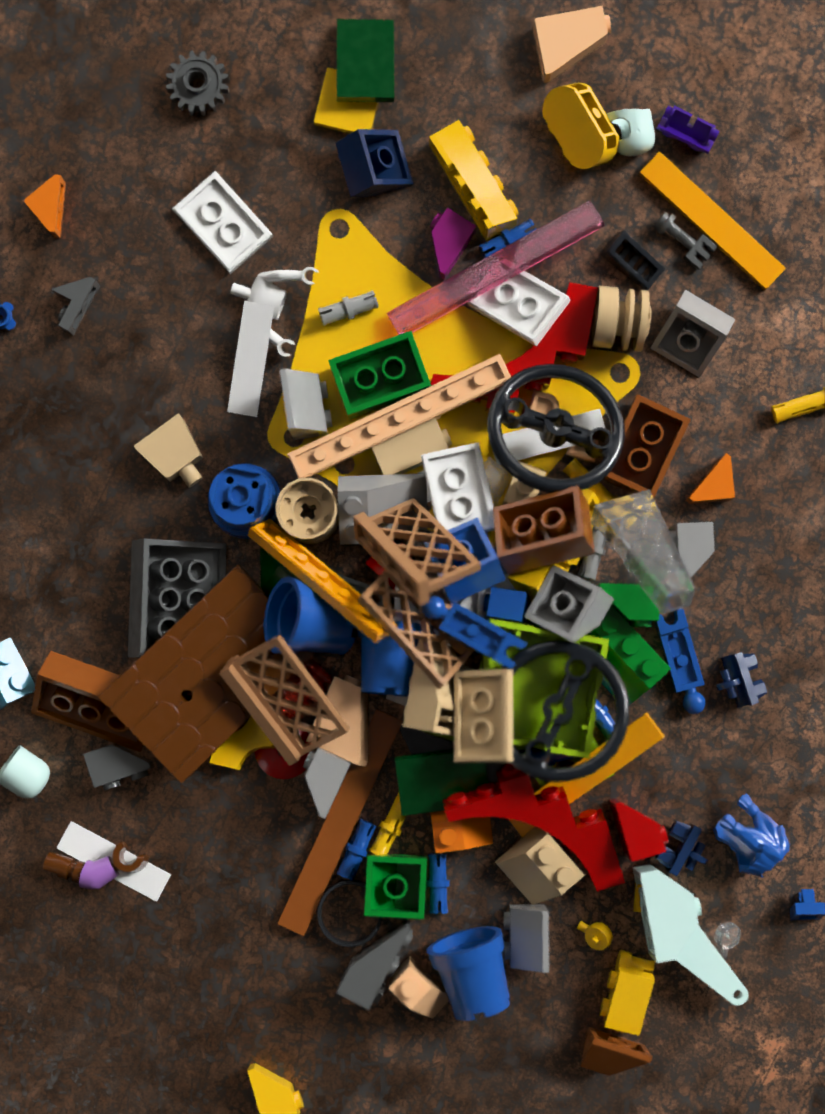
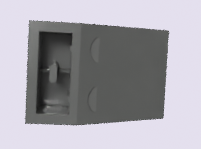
M405 919L354 955L338 984L337 994L368 1010L372 1003L378 1005L386 989L384 988L386 983L383 982L385 977L389 976L392 978L399 964L398 960L400 957L397 954L400 948L405 951L413 937L411 920Z

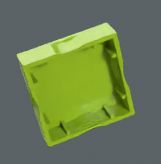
M488 619L492 624L526 642L527 646L525 648L546 641H569L547 629ZM584 635L575 641L600 653L606 659L609 639ZM510 646L507 649L508 658H512L523 649ZM482 653L479 670H496L504 666ZM555 654L539 657L525 664L513 675V745L527 747L528 743L535 739L544 720V701L550 695L557 693L566 674L565 665L569 660L568 655ZM579 663L573 664L569 668V673L575 677H580L586 672L585 666ZM593 668L587 680L581 683L572 702L573 718L568 725L560 728L551 747L552 753L589 759L596 721V698L603 680V675L596 668ZM567 689V691H566V693H565V695H564V697H563V700H564L565 696L567 695L569 689ZM563 701L557 708H551L553 710V721L559 714L565 715ZM552 722V724L550 725V727H549L547 733H549V731H550V729H551V727H552V725H553V722ZM543 745L533 746V748L548 751Z

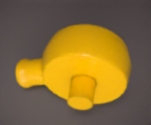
M580 921L577 926V930L585 933L587 944L595 950L601 951L608 948L613 940L612 931L604 923L595 922L587 925Z

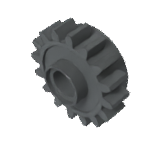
M192 50L189 53L190 58L185 59L184 56L179 55L181 63L179 65L175 63L170 64L174 73H166L167 81L171 82L166 85L168 93H172L170 96L172 103L179 102L178 108L181 112L187 108L191 116H194L195 112H201L202 116H206L207 110L211 109L215 112L217 111L216 105L218 103L224 104L225 100L222 95L229 93V88L225 85V83L229 82L228 74L223 73L225 71L223 63L216 65L217 58L215 55L207 59L205 51H201L200 56L195 57ZM195 80L205 81L204 85L200 88L191 87Z

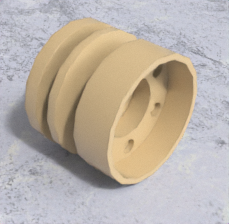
M599 285L593 313L592 347L611 349L615 336H621L622 350L628 349L630 338H633V350L641 352L646 337L649 334L651 323L649 291L641 290L636 303L634 289H629L625 301H620L618 287Z
M298 478L288 483L279 493L276 501V516L284 531L295 540L303 544H318L328 539L338 527V502L333 491L324 482L314 478ZM306 507H309L311 510L316 508L313 519H310L308 516L303 519Z

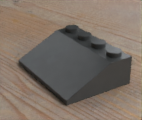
M160 539L132 540L128 657L139 658L226 576L227 543Z

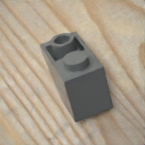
M116 743L83 754L94 788L102 785L104 791L121 785L119 779L131 776L132 781L148 776L147 770L154 767L153 761Z

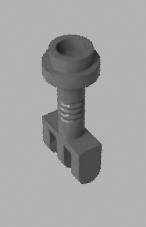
M664 212L654 224L658 228L657 232L662 235L666 231L689 250L683 259L697 270H700L703 264L696 258V255L702 260L707 261L710 255L703 249V246L709 251L714 252L717 248L716 244L704 234L695 241L673 222L676 218L675 215L672 213L669 215L667 212Z

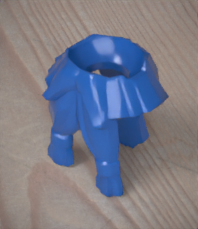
M744 794L737 800V805L752 817L755 828L744 827L739 822H736L730 814H726L715 825L713 832L715 839L727 844L736 853L739 873L763 878L762 874L765 871L772 870L774 865L782 861L784 856L790 851V843L783 825H778L770 816L760 811L759 807L752 802L750 796Z

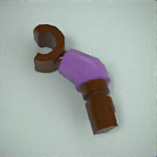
M121 841L116 845L112 858L106 856L96 861L87 860L86 862L78 861L75 863L73 858L49 852L45 858L43 870L56 873L57 877L66 880L72 877V881L79 883V887L93 890L100 889L116 878L120 870L131 873L141 871L146 867L149 856L147 854L138 855L136 861L128 865L124 860V853L128 846L126 842Z

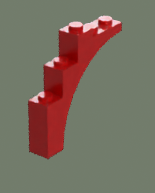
M569 282L566 295L569 296L571 301L537 346L533 345L520 357L505 364L511 377L532 366L554 364L555 356H561L560 360L568 363H577L578 360L583 361L586 355L598 287ZM433 374L431 386L452 377V375ZM551 378L525 384V389L542 392L543 388H549ZM500 388L470 402L481 403V399L487 400L485 412H489L492 401ZM517 389L510 396V398H518L519 389ZM509 410V413L514 416L515 411Z
M509 764L497 772L499 783H486L480 785L477 790L468 793L457 792L450 795L448 799L443 800L448 822L471 817H500L519 820L541 828L559 839L576 854L589 872L597 892L625 883L602 808L598 810L588 809L581 812L579 816L573 817L564 786L547 787L541 793L535 794L530 777L512 764Z

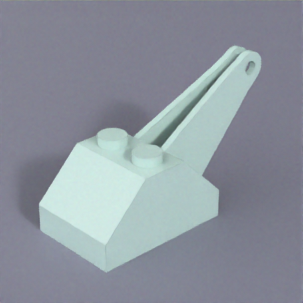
M651 864L632 867L636 887L637 884L642 885L639 888L641 900L639 902L649 955L656 963L672 960L678 961L732 1004H744L748 999L747 989L699 927L697 916L702 915L698 897L694 898L691 892ZM739 990V995L734 997V992Z

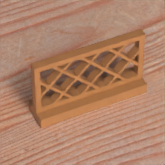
M415 498L371 517H368L364 512L353 516L355 539L419 606L430 601L429 593L481 570V563ZM414 510L418 515L415 518L402 516V514ZM381 523L393 524L391 529L377 526ZM399 524L414 526L412 531L397 530ZM419 527L432 528L434 532L433 534L418 532ZM397 538L409 540L408 545L395 544L393 540ZM415 541L430 542L429 548L413 545ZM435 543L449 545L450 551L434 549ZM410 555L425 556V561H411L409 557ZM431 557L447 559L446 564L430 563ZM452 560L465 561L467 563L462 567L451 566ZM426 572L442 573V576L431 581L426 576Z
M385 570L357 599L438 689L445 686L476 650L439 629L443 620L440 618L437 620L428 619L422 611V605L419 606ZM388 577L399 588V591L389 589ZM439 589L429 593V596H437L444 600L446 608L450 610L453 604L450 603ZM370 595H382L383 607H378L371 600ZM390 597L400 598L401 610L391 608ZM408 600L414 604L419 613L409 611ZM392 616L402 617L404 630L398 629L393 624ZM411 619L420 620L422 633L412 631ZM428 622L434 626L439 635L430 634ZM413 639L423 640L424 652H419L414 647ZM431 641L440 642L442 655L432 653ZM449 644L455 649V651L460 655V657L450 656ZM434 661L443 662V676L435 670Z
M281 635L272 638L241 656L236 655L230 658L219 673L289 766L298 762L302 755L340 737L349 730V726ZM277 646L284 656L283 662L268 658L269 650ZM248 661L260 663V674L251 672L245 663ZM266 666L282 669L280 679L265 676ZM287 671L296 673L301 679V685L285 681ZM264 683L279 687L278 697L269 695L263 688ZM284 689L298 692V703L283 699ZM304 694L315 697L319 703L318 708L303 705ZM281 706L296 710L295 720L286 718L281 712ZM301 712L317 716L315 726L300 722ZM321 718L332 720L337 728L332 731L321 728ZM303 730L313 733V741L305 744L298 731Z

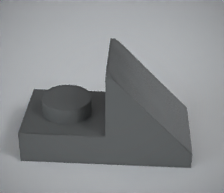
M88 277L52 289L57 296L70 302L69 306L65 305L58 316V321H60L58 326L63 331L74 336L100 287L96 279Z

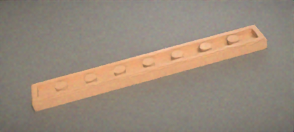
M498 354L300 447L287 455L298 478H309L500 388L511 375L501 355Z

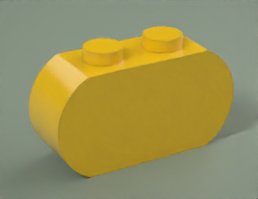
M573 83L556 87L547 94L543 103V117L548 124L549 131L556 137L564 156L570 161L571 165L579 169H588L611 161L618 151L619 135L591 87L584 83Z

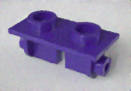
M675 105L673 108L667 106L656 129L662 131L665 136L671 139H678L688 144L695 151L708 154L720 132L715 129L716 126L699 117L692 126L688 123L693 114Z

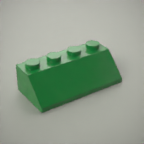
M612 605L601 624L586 634V636L609 639L606 659L619 673L627 691L629 705L646 693L671 670L668 664ZM603 676L601 684L614 697L608 681Z

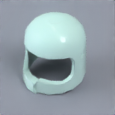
M622 109L607 113L611 123L616 124L621 130L622 140H619L618 152L621 155L637 156L648 152L653 147L655 132L650 109Z
M20 745L17 746L0 769V785L24 799L36 797L43 790L50 777V769L47 763Z

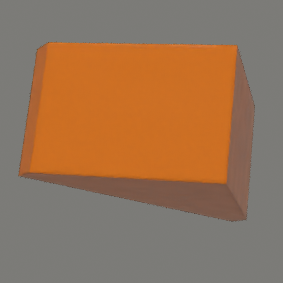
M54 174L23 201L54 238L60 239L66 182L61 175Z
M727 453L721 456L685 501L689 504L734 499L735 491L731 456Z

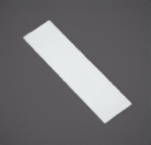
M244 301L227 412L257 417L274 306Z
M600 409L572 416L574 425L591 431L598 427L605 428ZM530 428L502 434L507 448L517 461L575 446V444L566 441L560 447H549L541 441L539 432ZM495 456L496 462H497V466L501 465V463L499 462V460H498L497 457Z
M70 821L57 849L79 861L86 862L87 860L96 861L106 856L112 858L116 845ZM126 850L124 860L128 865L133 864L137 856ZM148 862L144 869L136 873L120 870L119 875L114 879L157 902L171 874Z

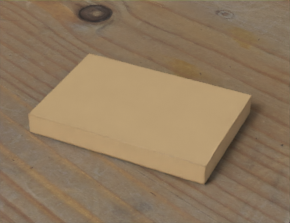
M513 670L457 671L454 674V763L513 762Z

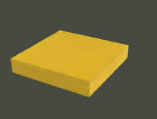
M327 67L314 125L350 134L357 129H372L378 102H337V70Z

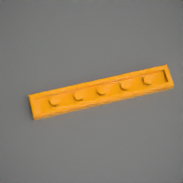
M660 151L640 171L639 175L700 232L715 243L726 256L764 291L786 269Z
M268 519L250 527L248 536L373 642L376 643L389 636L384 628L357 600L361 594L274 521Z
M646 712L628 725L624 740L617 753L598 771L584 778L569 782L549 781L534 793L539 794L543 789L551 786H564L569 804H571L662 740L665 735ZM608 740L592 750L589 759L595 756ZM581 758L570 767L579 765L589 759ZM509 819L521 837L525 836L535 827L519 820Z

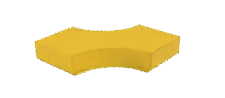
M250 716L247 723L240 730L233 733L211 755L210 764L240 771L244 761L250 754L259 749L275 748V746L253 717Z

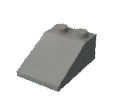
M280 369L287 424L293 439L298 440L328 435L327 427L333 426L330 409L324 410L323 399L328 398L326 381L320 382V377L317 373Z
M425 474L338 476L340 545L360 544L355 539L353 516L364 512L368 517H371L412 498H415L427 510V481ZM414 510L402 514V516L415 518L418 515ZM381 523L377 526L391 529L393 524ZM399 524L397 530L412 531L414 526ZM419 527L418 531L425 530L428 528Z

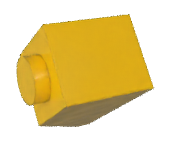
M257 1063L249 1066L247 1071L260 1114H300V1109L304 1108L299 1090L294 1091L291 1082Z

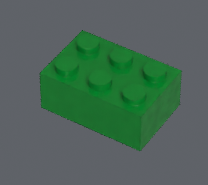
M412 331L328 360L349 420L390 406L431 386Z

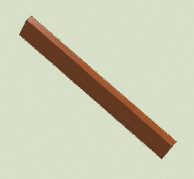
M376 709L368 726L367 765L363 767L351 763L281 914L278 925L302 936L305 935L401 727L402 720Z

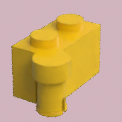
M619 951L615 971L611 970L608 976L607 988H610L608 999L603 998L600 1007V1015L603 1016L606 1028L640 1036L655 981L654 975L651 973V971H654V960L632 956V952Z

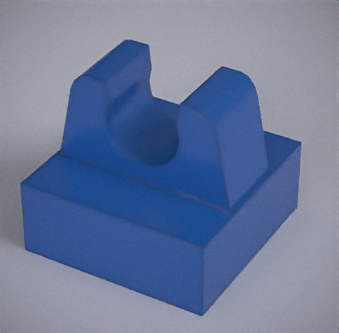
M801 889V892H798V903H794L790 908V919L820 920L825 915V902H815L814 889Z

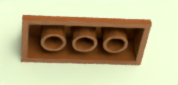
M50 651L37 674L31 713L141 752L144 746L110 708L98 698L120 675Z

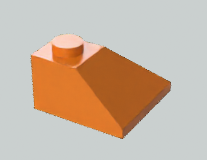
M445 811L430 812L435 853L466 850L493 844L490 817H471L448 822Z

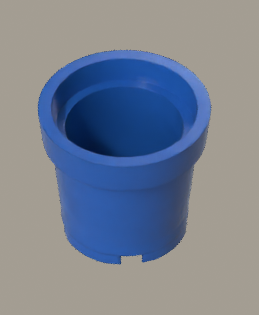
M247 463L232 465L214 478L208 494L209 511L212 519L222 531L233 537L249 539L248 532L250 527L268 519L277 523L276 501L282 490L276 478L266 469ZM230 478L234 479L232 484L227 483ZM258 482L259 486L255 489L252 488V483ZM224 502L229 503V507L227 509L222 508V504ZM253 507L254 512L248 513L247 508Z
M288 576L277 582L271 591L265 609L264 637L266 642L281 635L294 654L304 651L340 655L348 652L354 643L355 638L351 637L353 628H358L305 583ZM277 646L270 649L273 653L282 654Z
M393 620L397 624L398 629L404 630L403 621ZM411 622L412 631L422 633L421 624ZM429 625L430 634H433L434 626ZM357 629V637L361 638V692L408 697L410 690L409 680L413 673L414 661L390 635L375 643ZM413 639L415 648L418 645L419 639Z
M483 926L458 931L438 939L427 948V954L432 967L439 972L454 1017L457 1020H475L474 1014L483 1012L485 1017H489L505 1010L510 1005L511 999L502 957L504 941L502 930L498 927Z

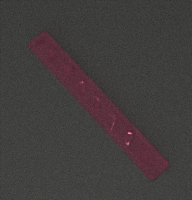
M589 200L387 312V315L398 335L409 331L413 333L605 226L604 222Z

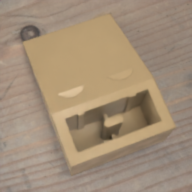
M420 639L416 647L419 652H424L423 640ZM431 641L432 653L442 655L440 642ZM449 645L450 656L457 657L455 649ZM434 661L435 670L443 676V662ZM414 662L413 673L409 680L408 701L404 709L403 727L454 736V675L445 686L438 689Z

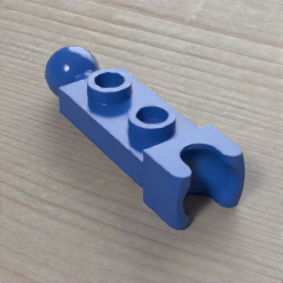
M430 596V601L422 605V611L428 619L437 620L440 618L443 620L439 629L511 670L515 667V662L508 658L507 649L510 646H516L521 649L527 646V643L455 602L449 610L446 608L444 600L440 597Z
M681 607L673 612L675 617L673 624H667L664 621L663 615L659 614V621H655L654 625L660 639L666 663L671 668L669 673L675 693L685 691L686 695L682 701L685 711L690 714H699L704 710L706 701L704 696L697 692L696 687L705 685L688 629L689 626L685 612Z

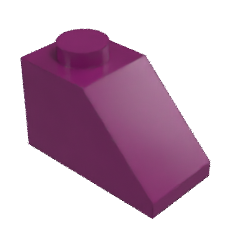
M449 208L445 210L443 215L437 213L430 224V228L433 229L431 231V240L439 277L443 280L446 279L475 235L477 227Z

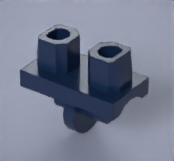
M743 652L722 657L721 660L725 670L720 672L724 682L716 684L717 690L726 689L729 699H735L737 708L759 703L758 699L767 694V689L762 679L755 681L751 679L749 671L758 668L755 654H743Z
M675 820L668 834L680 840L678 847L673 851L665 846L666 852L655 855V858L666 867L665 870L675 876H678L688 856L690 858L685 867L693 871L697 861L706 865L708 859L701 856L706 845L698 841L692 851L702 829L691 823L687 825Z

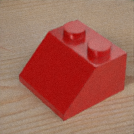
M615 798L609 799L625 857L633 862L666 852L664 844L669 843L664 826Z

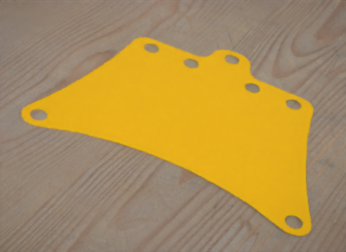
M334 209L326 213L321 219L314 268L318 269L319 273L313 272L312 282L315 284L311 285L304 322L291 370L319 374L320 382L326 381L328 398L323 399L324 410L330 409L333 426L327 427L328 434L381 410L378 409L349 420L328 360L412 331L431 384L433 374L454 376L498 354L501 355L504 363L507 364L520 357L533 346V344L496 322L448 298L420 279L390 255L350 211ZM336 219L345 220L349 225V232L344 238H335L330 233V224ZM371 290L374 291V297L377 299L379 308L354 315L355 318L351 320L345 318L323 326L318 308L340 302L346 296L353 298L368 293ZM587 349L583 361L578 360L577 363L564 362L560 360L561 356H555L554 364L574 367L590 374L610 391L617 402L636 386L640 378V367L636 360L628 354ZM622 363L628 366L630 375L627 381L618 383L611 378L610 370L613 365ZM551 378L549 388H543L542 390L544 393L553 395L559 402V409L566 410L571 416L600 409L602 416L606 413L601 403L593 394L571 381ZM523 385L519 388L518 398L524 400L530 409L533 391L525 389L526 385ZM282 392L269 425L267 436L271 447L288 457V453L324 436L305 438L302 444L297 447H291L286 444L284 435L288 430ZM481 399V403L468 402L440 415L441 418L437 419L440 429H446L450 436L452 445L448 446V448L479 442L493 507L501 506L504 501L512 475L502 465L497 466L495 454L488 436L489 412H485L487 400ZM515 411L514 416H520V414ZM501 423L502 434L527 428L520 426L516 429H510ZM568 447L518 461L545 470L546 477L567 453ZM370 448L352 457L355 465L354 469L348 474L339 473L335 465L317 474L338 486V476L382 475V472ZM423 465L403 474H417L424 470ZM431 508L429 513L434 517L433 508ZM432 528L425 529L431 533L434 532ZM495 530L485 532L494 549L496 546Z

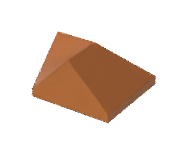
M588 1027L581 1067L610 1076L651 1062L652 1056L644 1044Z

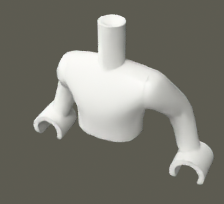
M306 267L303 271L273 270L262 272L257 275L251 288L234 283L230 294L247 299L249 302L274 306L272 319L278 320L284 306L287 291L275 286L273 282L304 281L306 284L313 285L315 283L308 281L306 274L310 270L318 273L319 271L314 267ZM271 329L269 341L277 346L280 355L291 356V354L285 353L282 350V345L285 342L295 345L294 341L283 339Z

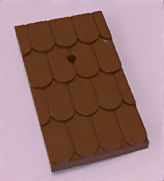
M239 563L98 697L181 784L251 716L219 674L230 658L236 655L241 656L266 642L264 637V615L269 595ZM269 650L268 658L283 662V654H276ZM299 651L295 655L303 665L315 652ZM253 661L245 663L251 672L260 674V663ZM266 666L265 676L280 679L282 669ZM287 671L285 681L294 673ZM264 683L263 688L271 696L279 689V687ZM184 690L191 691L192 696L185 695Z

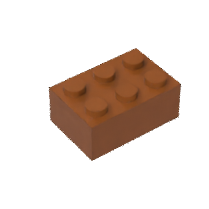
M637 394L624 418L625 440L623 450L613 469L602 480L649 502L653 500L691 419Z
M579 486L493 507L497 557L509 575L595 554L589 503Z

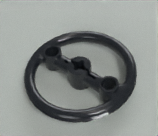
M543 364L526 368L514 374L497 391L489 410L488 436L495 456L514 478L536 490L551 493L574 486H579L581 490H584L606 477L617 463L623 450L625 424L617 401L599 380L574 367L561 364ZM555 378L571 381L582 386L598 399L609 418L611 433L602 427L591 431L574 425L572 416L564 409H552L546 415L529 409L524 400L516 397L510 398V396L521 386L538 379ZM509 410L518 412L520 416L511 415ZM501 423L510 429L524 426L538 431L541 441L549 447H560L567 441L584 447L585 452L590 457H602L603 460L590 472L575 478L552 479L538 475L521 465L513 457L503 439ZM593 440L601 441L604 446L596 445Z
M562 640L546 641L527 647L510 658L515 662V667L513 668L514 675L525 664L539 657L555 654L568 655L569 657L565 665L566 674L557 693L550 695L544 701V720L535 739L528 743L523 754H520L513 747V762L510 763L528 776L540 780L569 782L595 773L617 753L628 729L629 699L619 673L600 653L576 642ZM576 663L585 666L586 672L580 677L572 676L569 673L571 665ZM596 668L608 681L616 703L615 725L611 736L605 746L591 759L568 768H550L547 766V762L551 757L553 742L560 728L565 727L571 722L574 714L572 702L581 683L585 682L589 677L590 671ZM567 689H569L567 695L565 696V698H564V700H563V697H564V695H565ZM563 701L565 715L559 714L553 721V710L551 708H557ZM552 722H553V725H552V727H551L549 733H547V731H548L550 725H551ZM539 744L545 746L548 751L544 758L534 759L531 757L530 751L533 746Z

